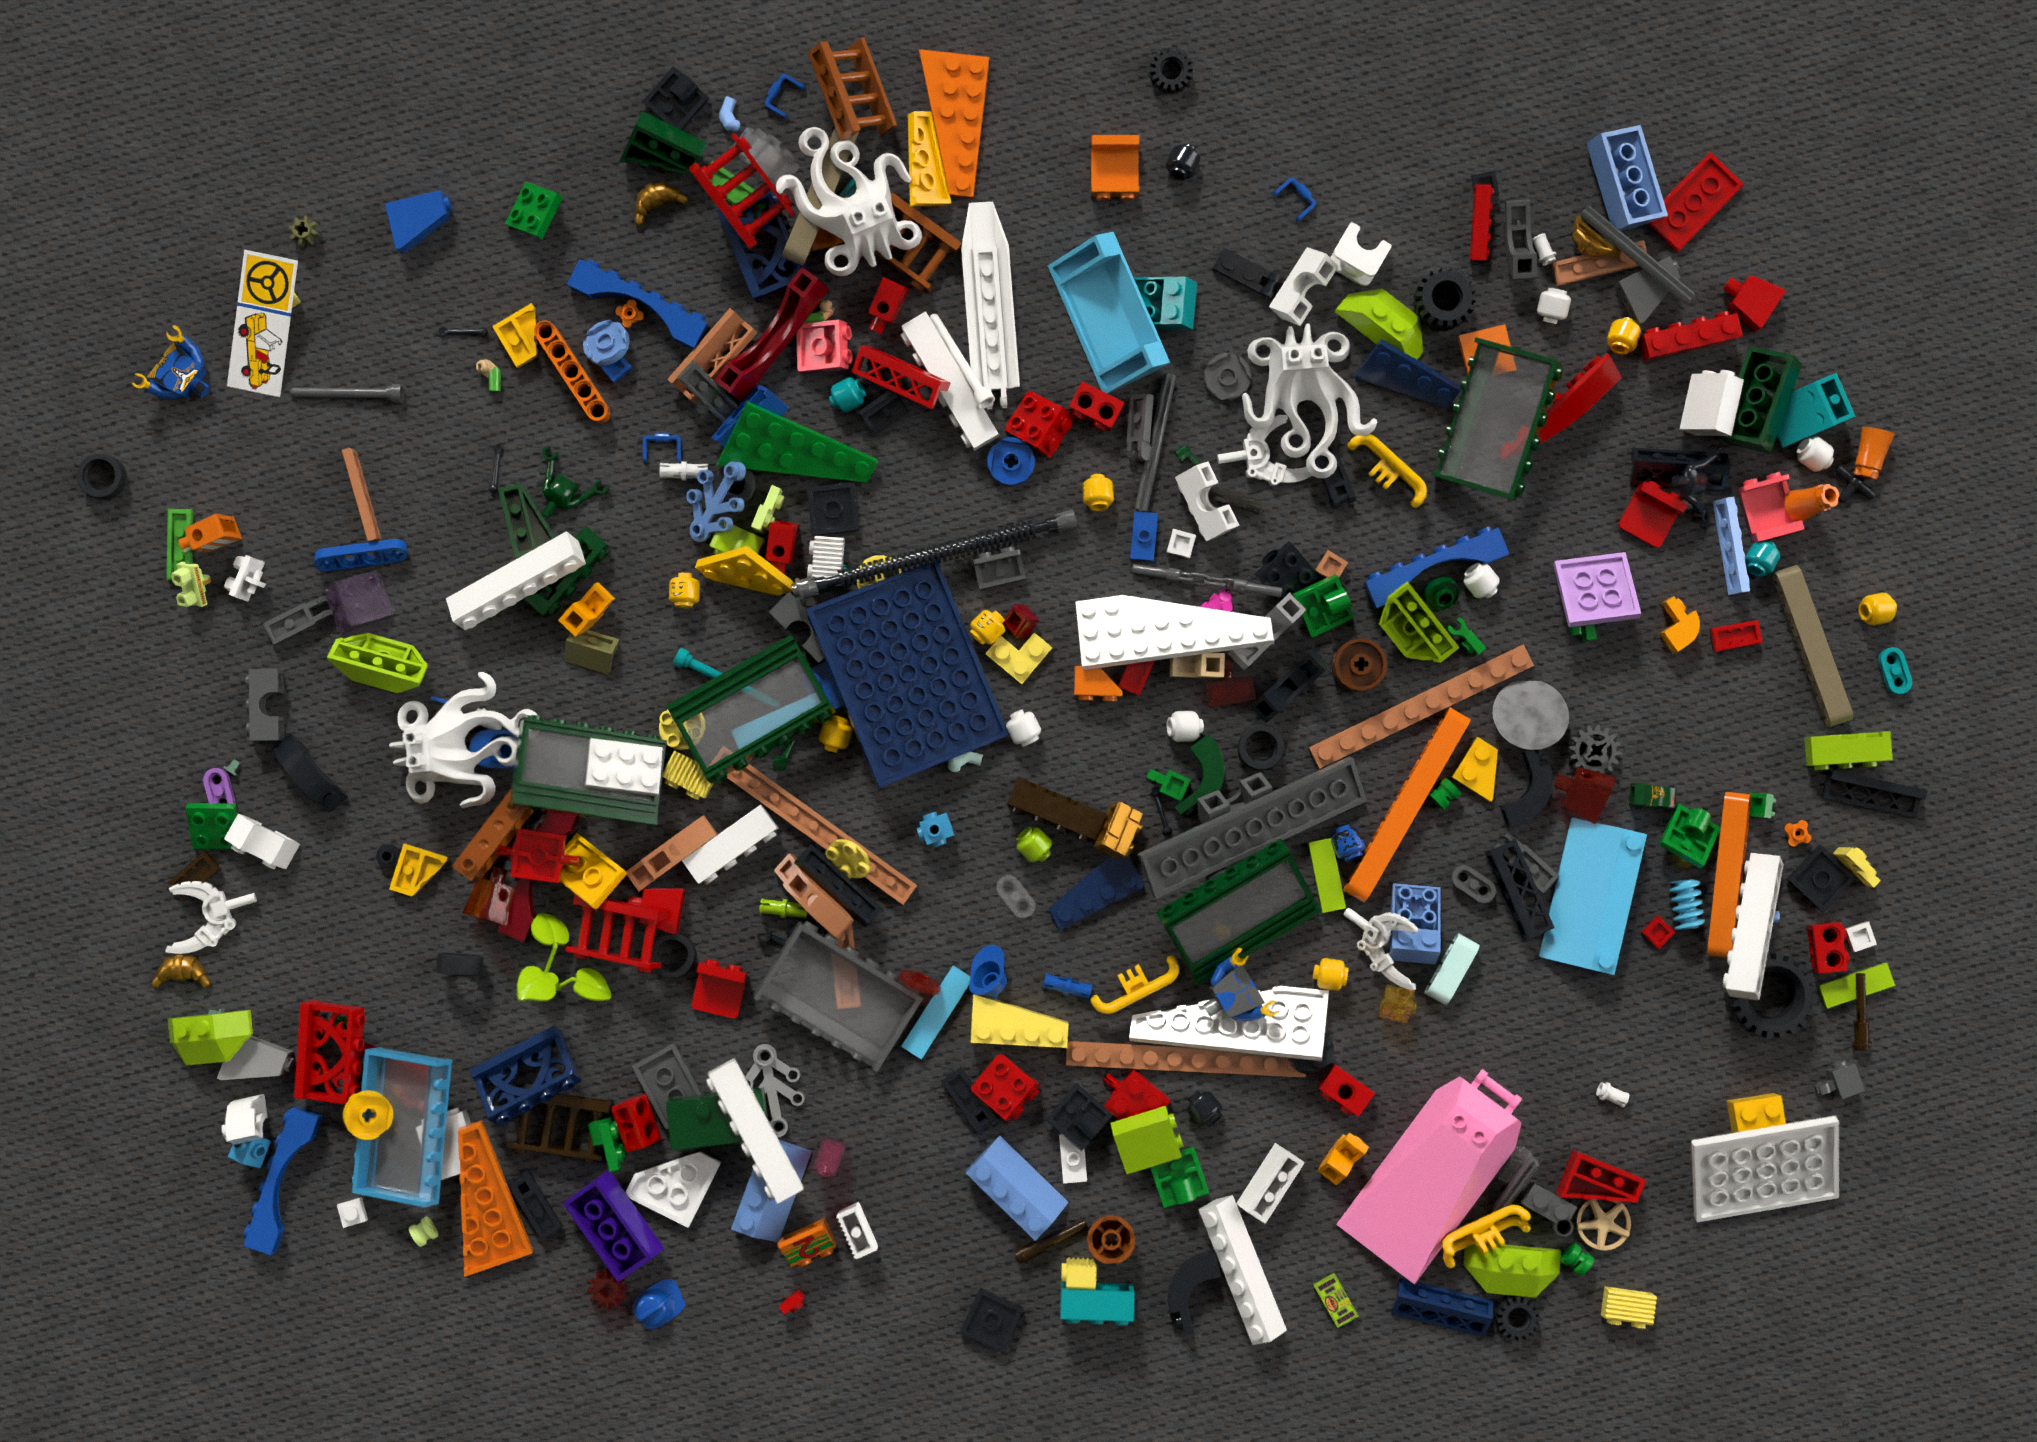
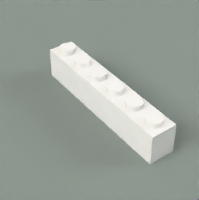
M926 311L901 326L903 333L900 336L906 346L911 345L916 352L912 356L919 367L923 365L927 372L951 382L948 391H940L938 400L943 408L948 406L952 414L948 416L954 427L960 426L964 434L961 435V438L966 447H972L976 451L998 438L997 430L985 410L979 409L976 405L972 388Z
M566 531L446 598L452 621L464 630L473 628L485 619L495 616L503 609L515 605L523 598L535 594L541 588L555 583L561 577L576 571L579 567L586 564L579 541Z
M1751 853L1750 860L1745 862L1744 874L1747 876L1745 883H1742L1740 888V897L1743 898L1741 905H1738L1736 909L1738 925L1732 931L1734 946L1733 951H1729L1727 959L1730 968L1729 973H1725L1723 979V987L1726 988L1731 997L1760 999L1784 866L1780 856Z
M735 1058L709 1071L708 1075L710 1078L707 1079V1083L712 1092L717 1091L721 1097L718 1103L724 1114L729 1112L733 1120L730 1122V1125L735 1135L740 1134L744 1143L741 1146L747 1157L752 1155L756 1162L753 1168L759 1178L764 1177L767 1186L764 1188L770 1200L775 1198L777 1203H780L804 1189L803 1184Z
M1233 1195L1215 1199L1199 1209L1200 1215L1252 1345L1271 1342L1287 1331Z

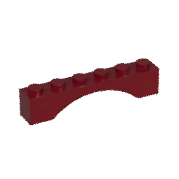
M801 267L787 285L782 304L767 330L749 349L730 360L714 381L742 402L830 289L818 278Z
M544 809L543 814H545L543 823H538L535 831L568 835L574 831L579 820L578 814L570 812L557 814L554 813V810ZM515 877V880L518 882L515 890L511 889L507 896L506 903L509 904L506 911H502L498 917L497 925H499L497 931L519 941L527 942L531 935V924L536 918L532 895L534 880Z

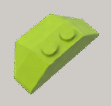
M1384 289L1348 294L1334 311L1375 344L1380 339H1383L1416 360L1423 353L1420 317Z
M1408 581L1388 596L1379 625L1406 658L1433 660L1434 662L1441 663L1459 649V646Z
M371 633L354 635L345 639H336L327 656V660L350 680L394 693H400L420 686L428 668L427 663L413 645Z
M251 1010L168 1019L170 1043L186 1066L230 1061L245 1041L253 1034Z
M1475 1243L1464 1249L1463 1265L1481 1287L1490 1294L1535 1298L1560 1274L1561 1249L1507 1244L1500 1247L1496 1244L1497 1249L1490 1250L1488 1245L1485 1244L1488 1253L1484 1255Z

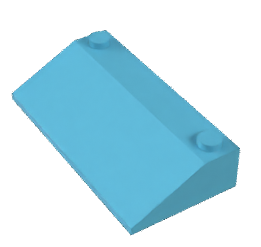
M1114 232L1095 235L1048 265L1103 392L1109 394L1170 363Z
M1571 817L1558 872L1560 877L1556 880L1549 910V916L1555 928L1544 933L1539 957L1607 974H1615L1647 834Z

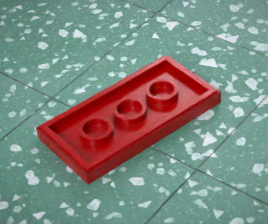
M1710 152L1663 199L1668 216L1647 223V225L1678 253L1744 184Z

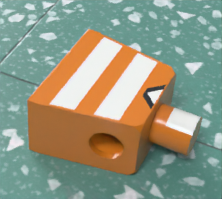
M214 514L186 527L185 532L187 536L179 539V545L183 552H188L192 549L193 551L209 552L238 541L242 537L234 517Z

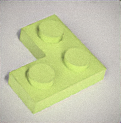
M771 486L764 505L760 504L751 525L756 532L765 535L766 530L769 531L770 522L775 520L773 517L775 508L780 509L784 500V496L781 495L783 491L776 486Z

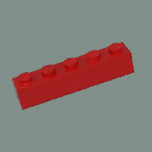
M1474 184L1470 260H1487V257H1489L1487 244L1490 242L1488 229L1491 227V218H1489V214L1492 212L1490 199L1493 197L1491 185Z

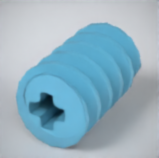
M1690 879L1669 882L1676 884L1675 887L1669 889L1670 892L1677 894L1676 897L1671 899V902L1678 903V906L1672 908V911L1680 913V915L1673 918V921L1681 922V925L1674 929L1699 928V925L1705 923V919L1697 917L1704 913L1703 909L1696 908V906L1703 903L1702 900L1695 898L1701 894L1700 890L1694 889V887L1700 885V881Z

